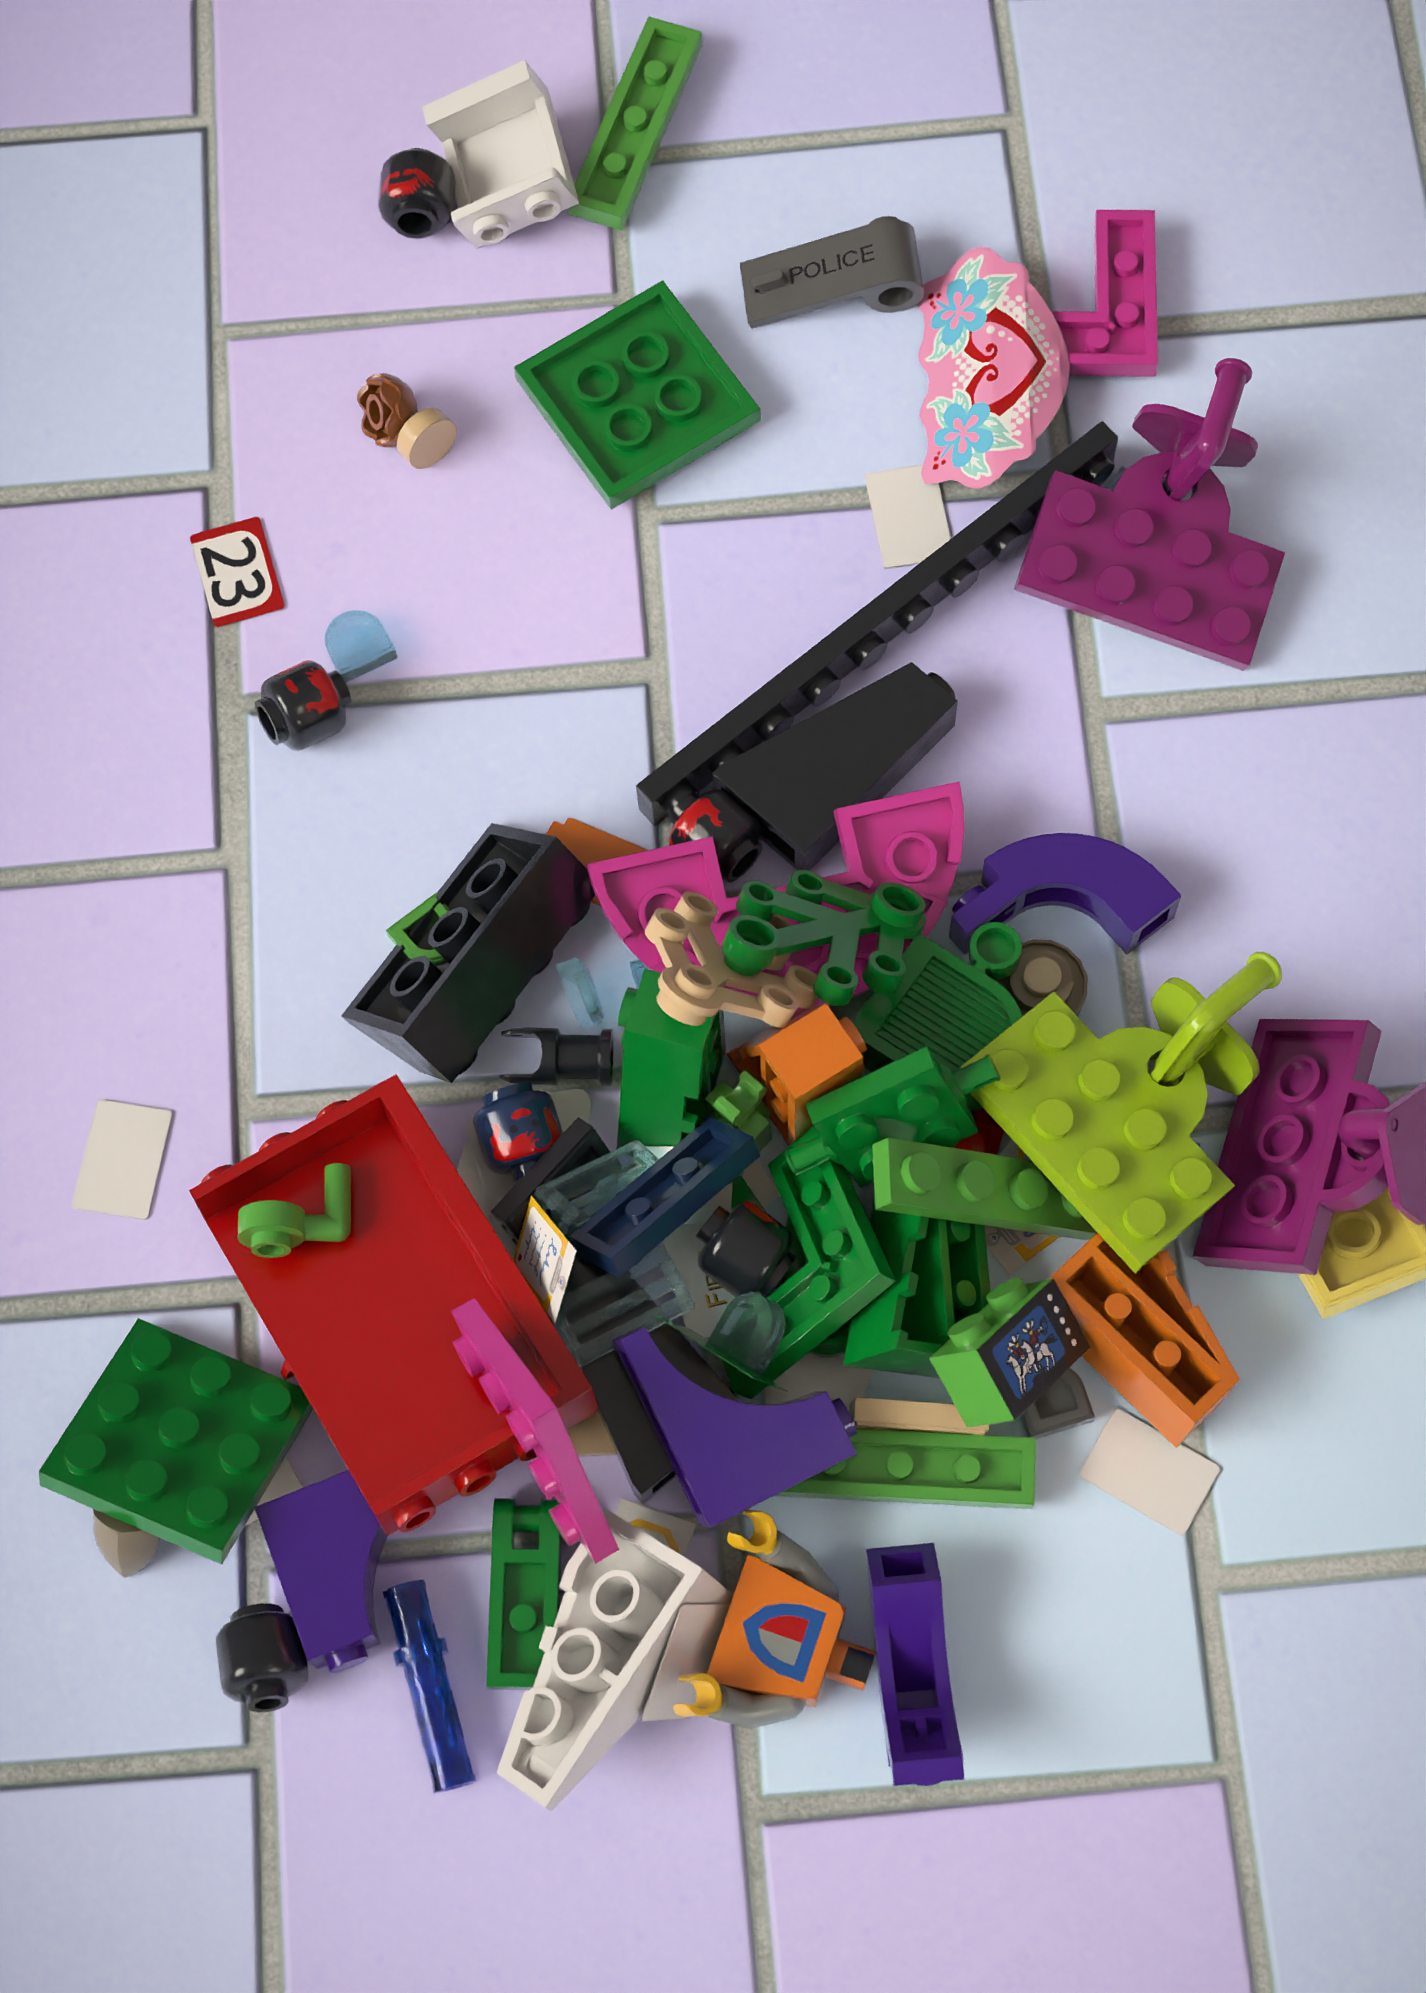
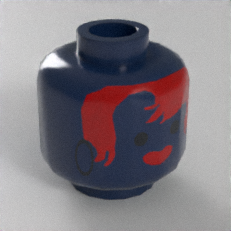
M531 1082L510 1085L488 1093L482 1097L485 1106L479 1109L473 1117V1124L487 1167L494 1173L505 1174L512 1172L515 1183L526 1174L563 1134L551 1095L545 1091L533 1090Z

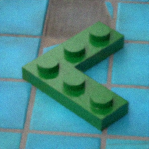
M812 1126L785 1150H790L819 1136L818 1131ZM784 1151L768 1164V1168L808 1259V1263L714 1340L715 1345L771 1381L776 1380L896 1282L846 1168L830 1159L800 1173L799 1176H795L787 1162ZM721 1358L735 1393L752 1399L768 1386V1384L751 1378Z

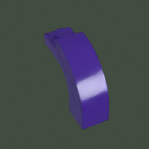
M1078 833L1043 834L1011 843L984 859L981 883L986 889L984 890L980 885L975 886L952 907L954 914L951 916L949 938L966 955L969 953L971 937L980 926L991 922L1007 924L1019 914L1041 906H1063L1075 909L1091 917L1127 955L1175 918L1182 895L1152 864L1124 846L1099 837Z
M934 1543L866 1549L880 1703L888 1765L891 1767L893 1786L913 1784L932 1786L945 1781L965 1780L963 1753L950 1684L942 1583Z

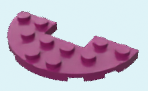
M960 781L835 809L833 812L847 872L822 878L868 895L876 892L881 884L888 882L900 883L912 888L921 895L925 902L924 914L926 916V923L921 934L927 937L935 927L948 903L947 898L954 882L957 866L960 864L962 857L964 806ZM712 836L586 865L593 890L603 913L619 938L649 970L662 973L666 967L656 945L646 937L645 928L656 909L666 908L674 911L683 893L695 892L701 894L715 904L718 913L710 927L721 950L722 942L731 920L741 916L736 909V902L739 896L726 898ZM787 885L775 889L785 893ZM826 902L821 904L842 913L850 912ZM784 917V918L787 919L790 923H792V925H796V924H800V923H801V922H798V921H795V920H792V919H789V918ZM876 933L859 936L853 970L858 976V984L852 997L870 989L862 979V972L870 954L877 949ZM686 937L682 946L691 963L701 967L690 941ZM914 938L904 939L902 955ZM830 943L792 952L781 970L763 969L761 972L784 977L791 966H801L818 976L822 965L827 963ZM728 986L723 987L745 994L753 995L756 997L759 995L757 993L740 990ZM817 998L813 1007L825 1004V1002ZM798 1007L795 1013L806 1009Z

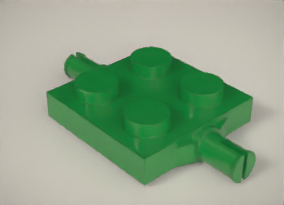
M926 1046L806 1103L810 1119L819 1136L790 1150H785L787 1162L795 1176H799L800 1173L831 1159L843 1165L861 1188L874 1182L872 1144L889 1137L953 1148L959 1141L978 1133L973 1115L967 1107L965 1096L995 1081H1000L999 1072L989 1054L953 1072L952 1069L939 1064Z

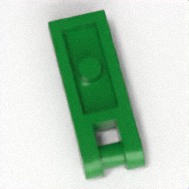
M494 1498L486 1687L488 1690H530L534 1686L545 1653L539 1648L545 1627L554 1626L559 1611L562 1535L549 1512L550 1509L559 1505L557 1499H541V1505H516L515 1498ZM516 1532H539V1549H514Z

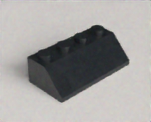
M491 823L436 893L438 900L432 908L406 932L407 936L416 946L425 950L435 949L446 961L434 965L425 956H419L411 960L404 952V945H396L341 1017L419 1072L453 1083L458 1075L465 1072L474 1063L479 1047L495 1026L510 1016L515 1008L517 997L533 976L539 974L548 966L553 957V950L569 929L578 924L587 915L591 905L590 902L595 897L587 868L555 836ZM439 903L442 905L445 903L450 911L439 918L434 908Z

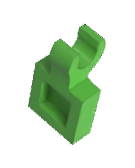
M744 1070L739 1075L740 1081L734 1090L722 1080L705 1098L709 1117L753 1136L760 1153L772 1140L771 1124L766 1119L771 1113L761 1101L766 1094L767 1087L748 1070Z

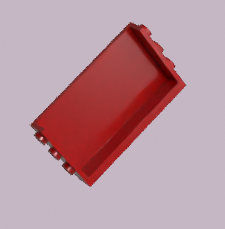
M397 1074L349 1101L339 1100L329 1104L319 1112L315 1120L292 1133L283 1132L272 1136L261 1145L258 1152L235 1165L227 1164L215 1168L202 1179L201 1184L188 1190L386 1536L399 1529L401 1532H409L419 1528L436 1514L437 1506L459 1493L461 1496L466 1497L483 1490L496 1478V1471L518 1458L521 1461H529L537 1457L534 1449L525 1452L515 1437L506 1419V1415L511 1412L510 1409L498 1414L492 1406L479 1381V1377L483 1376L484 1373L481 1372L472 1377L462 1363L453 1345V1341L462 1337L451 1312L455 1308L473 1298L477 1300L554 1403L566 1430L599 1411L592 1386ZM333 1163H343L351 1167V1231L345 1240L341 1242L303 1241L300 1245L291 1248V1252L288 1255L278 1258L256 1256L251 1252V1248L244 1246L238 1241V1212L243 1206L258 1201L276 1200L296 1204L304 1210L305 1214L324 1215L325 1167Z

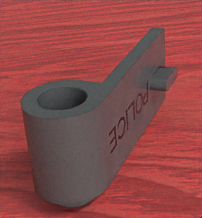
M882 216L861 227L739 263L747 323L751 329L859 297H863L867 305L873 310L889 313L899 312L914 307L925 295L914 227L894 216Z

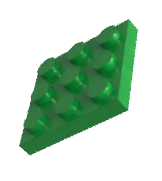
M663 280L514 366L515 378L611 510L761 421L760 407Z
M138 1318L38 1471L39 1486L222 1565L255 1510L254 1507L259 1503L308 1420L313 1408L300 1386Z

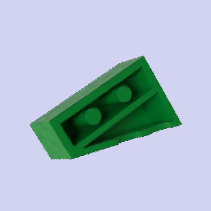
M645 968L638 989L627 988L618 1016V1026L624 1027L621 1046L624 1047L616 1149L628 1152V1146H676L703 1123L707 1116L705 1098L716 1087L726 1054L723 1010H718L716 1015L707 1017L705 1022L698 1026L684 1024L666 1014L657 1003L656 998L660 991L658 979L661 973Z
M874 1199L870 1224L896 1282L852 1317L843 1366L940 1378L929 1358L950 1339L948 1330L953 1325L968 1316L978 1314L989 1303L986 1299L987 1294L990 1292L985 1225L875 1210Z

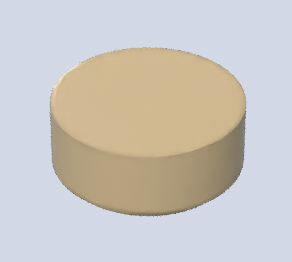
M423 409L410 417L401 428L397 439V450L414 468L425 469L431 467L451 449L456 439V426L440 409Z

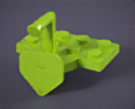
M1263 951L1255 952L1249 956L1246 966L1206 999L1185 980L1176 977L1169 978L1159 987L1151 999V1007L1160 1031L1145 1026L1119 1028L1100 1039L1053 991L959 1068L961 1069L980 1060L985 1055H990L1001 1080L995 1081L970 1094L1135 1274L1235 1186L1190 1138V1134L1204 1116L1208 1097L1206 1084L1233 1095H1240L1258 1077L1260 1067L1255 1053L1227 1020L1264 989H1273L1278 986L1282 980V969L1276 958L1269 953ZM1151 1060H1155V1062L1148 1070V1062Z

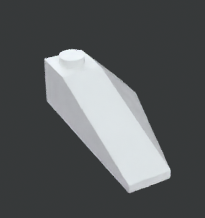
M604 1508L603 1514L619 1550L595 1563L584 1546L580 1544L567 1563L559 1586L565 1593L554 1626L545 1627L539 1648L545 1653L534 1686L523 1693L497 1770L498 1775L551 1812L643 1715L680 1607L683 1604H729L730 1606L734 1596L703 1568Z

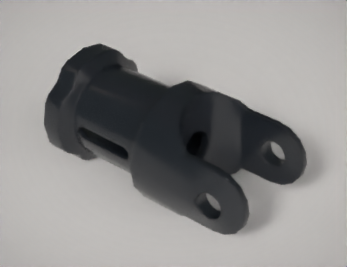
M537 1027L511 1028L501 1031L500 1035L505 1037L537 1038L541 1041L542 1047L541 1062L538 1070L533 1074L499 1075L501 1080L509 1083L531 1082L532 1085H557L560 1079L599 1080L601 1086L612 1085L614 1060L613 1029H602L599 1035L561 1034L558 1028Z

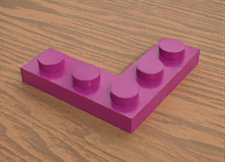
M1096 209L1094 218L1095 312L1051 311L1061 330L1067 348L1070 365L1069 376L1155 377L1158 367L1155 210Z
M475 1298L452 1310V1315L462 1334V1337L453 1341V1345L472 1377L481 1372L484 1373L483 1376L479 1377V1381L497 1413L500 1414L510 1409L511 1412L506 1415V1419L525 1452L534 1449L537 1458L529 1462L528 1467L544 1496L548 1500L554 1496L557 1499L559 1505L550 1509L549 1512L563 1539L569 1546L580 1541L595 1563L618 1551L619 1547L554 1403Z

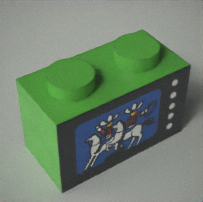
M1015 1278L995 1287L986 1296L989 1303L978 1314L968 1316L953 1325L948 1330L950 1339L929 1358L966 1427L1015 1421L1090 1348L1054 1278L1024 1284L1021 1278Z

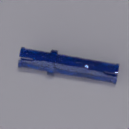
M414 1580L388 1588L383 1591V1596L386 1599L398 1650L393 1652L396 1667H403L433 1783V1793L437 1794L477 1782L468 1755L459 1713L443 1656L449 1652L446 1639L438 1637L425 1580Z

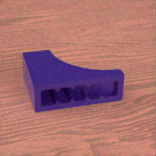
M645 1327L634 1329L612 1340L701 1526L712 1528L857 1454L850 1440L851 1437L857 1435L855 1423L840 1398L832 1401L827 1391H814L797 1399L768 1405L740 1403L713 1394L686 1378L663 1356Z
M347 1470L254 1507L306 1658L317 1669L328 1666L330 1673L341 1672L365 1662L369 1658L366 1650L381 1644L375 1621L373 1591L379 1558L388 1536L383 1531L351 1473Z

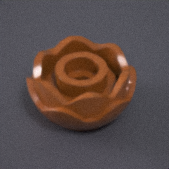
M388 373L374 374L366 379L367 384L357 394V402L364 411L361 428L366 436L375 440V445L396 447L401 428L410 417L418 412L417 402L412 389L398 377Z

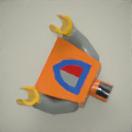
M752 1509L741 1512L753 1521V1535L747 1540L738 1534L728 1532L727 1541L734 1548L757 1553L758 1558L750 1555L746 1557L707 1674H682L678 1677V1681L689 1682L695 1687L697 1692L695 1704H674V1711L680 1716H709V1718L753 1729L795 1719L805 1706L815 1707L825 1678L864 1691L876 1651L838 1638L844 1622L846 1607L839 1603L838 1587L814 1557L803 1547L778 1531L773 1518L769 1514Z

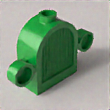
M991 922L980 926L971 937L969 948L970 964L919 933L902 955V960L905 962L907 970L898 990L890 994L875 991L852 1021L861 1034L867 1048L862 1053L865 1069L873 1072L927 1046L939 1064L952 1069L954 1072L1018 1021L1022 1014L1016 1001L1001 984L995 981L1010 976L1019 965L1022 942L1018 933L1009 925L1000 922ZM971 1094L965 1096L967 1107L971 1112L983 1109Z

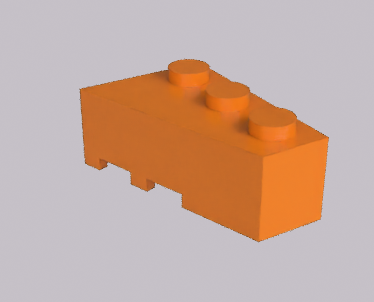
M827 1003L794 1013L786 1027L770 1026L729 1051L726 1055L739 1074L744 1070H748L767 1087L766 1094L761 1101L771 1113L768 1116L789 1147L813 1126L806 1103L862 1077V1073L865 1071L862 1053L867 1048L861 1034L852 1021L846 1016L838 1020Z
M1096 1233L1048 1279L1054 1278L1090 1346L1082 1357L1177 1448L1220 1406L1240 1378L1199 1306L1193 1307L1174 1274L1177 1267L1168 1251H1161L1135 1274L1108 1243Z

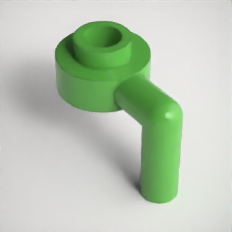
M333 1163L325 1167L324 1215L305 1214L300 1206L285 1201H258L243 1206L238 1212V1241L244 1246L251 1248V1252L256 1256L278 1258L288 1255L291 1252V1248L300 1245L303 1241L341 1242L345 1240L351 1231V1167L343 1163Z

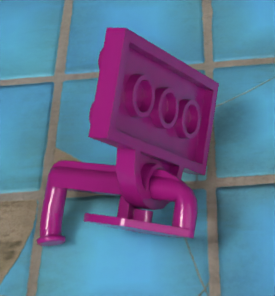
M1225 358L1216 364L1215 375L1217 381L1205 418L1169 405H1144L1135 416L1132 428L1160 453L1145 456L1125 470L1112 490L1055 470L1050 478L1014 590L1242 671L1249 667L1286 552L1228 532L1231 512L1224 485L1210 467H1245L1256 455L1258 449L1257 441L1250 435L1232 428L1244 386L1252 378L1253 372L1251 367L1246 362L1236 358ZM1192 488L1190 499L1180 501Z
M1259 1019L1251 1049L1257 1057L1260 1072L1253 1083L1242 1094L1237 1096L1218 1163V1168L1235 1186L1204 1214L1192 1257L1205 1266L1316 1275L1333 1213L1356 1210L1378 1198L1387 1187L1389 1188L1394 1208L1413 1223L1426 1226V1083L1420 1084L1394 1103L1375 1086L1368 1084L1382 1032L1371 1021Z

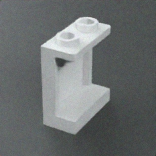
M522 60L422 106L426 125L442 142L446 161L452 166L455 175V197L458 209L451 212L453 225L475 249L484 245L501 242L515 231L536 222L553 219L561 211L579 204L549 90L526 60Z

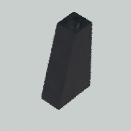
M910 662L723 763L712 773L713 789L728 792L757 818L761 827L760 839L793 868L810 871L840 841L833 811L837 808L882 799L955 726L958 700L951 686L941 676L934 672L926 674L913 662Z
M569 1232V1233L565 1234V1237H566V1238L570 1241V1243L572 1244V1242H571V1240H570V1238H569V1236L572 1234V1232ZM576 1254L557 1320L574 1359L593 1388L599 1415L632 1492L643 1505L672 1481L676 1474L612 1340L634 1329L645 1327L663 1356L686 1378L720 1397L737 1402L740 1401L681 1332L656 1317L659 1316L669 1320L628 1271L618 1278Z

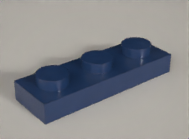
M708 1117L569 1236L574 1248L577 1250V1256L618 1278L622 1277L760 1157L753 1136L712 1117Z

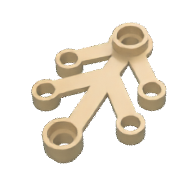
M695 892L683 893L674 911L666 908L656 909L645 928L646 937L656 945L666 967L658 979L660 991L656 998L657 1003L666 1014L679 1022L693 1026L702 1025L707 1017L716 1015L718 1010L760 1019L769 1025L783 1028L788 1025L798 1007L804 1009L812 1008L818 998L813 991L817 975L801 966H791L784 977L763 972L755 976H745L731 970L724 961V953L710 927L718 913V909L712 901ZM774 914L772 919L768 921L776 929L792 925L787 919L777 914ZM686 937H688L701 967L692 964L682 944ZM791 953L775 956L772 964L766 969L781 970ZM728 986L740 990L757 993L759 995L756 997L753 995L745 994L723 987Z

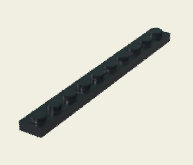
M1103 421L1098 423L636 785L638 808L641 813L655 827L671 815L675 806L685 796L693 792L699 796V791L712 782V773L720 765L790 728L794 722V717L810 704L817 707L825 703L836 693L844 677L857 667L860 670H865L876 663L885 653L887 644L903 631L910 634L918 630L932 615L933 607L949 595L956 598L965 593L977 580L979 571L994 559L1002 562L1012 556L1024 542L1025 535L1034 529L1050 478L1055 470L1101 486L1115 468L1113 462L1118 436Z

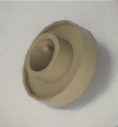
M1032 939L1023 942L1017 969L1010 976L995 980L1013 996L1022 1017L1053 991L1079 1016L1087 997L1088 976L1081 960L1068 947L1052 940Z

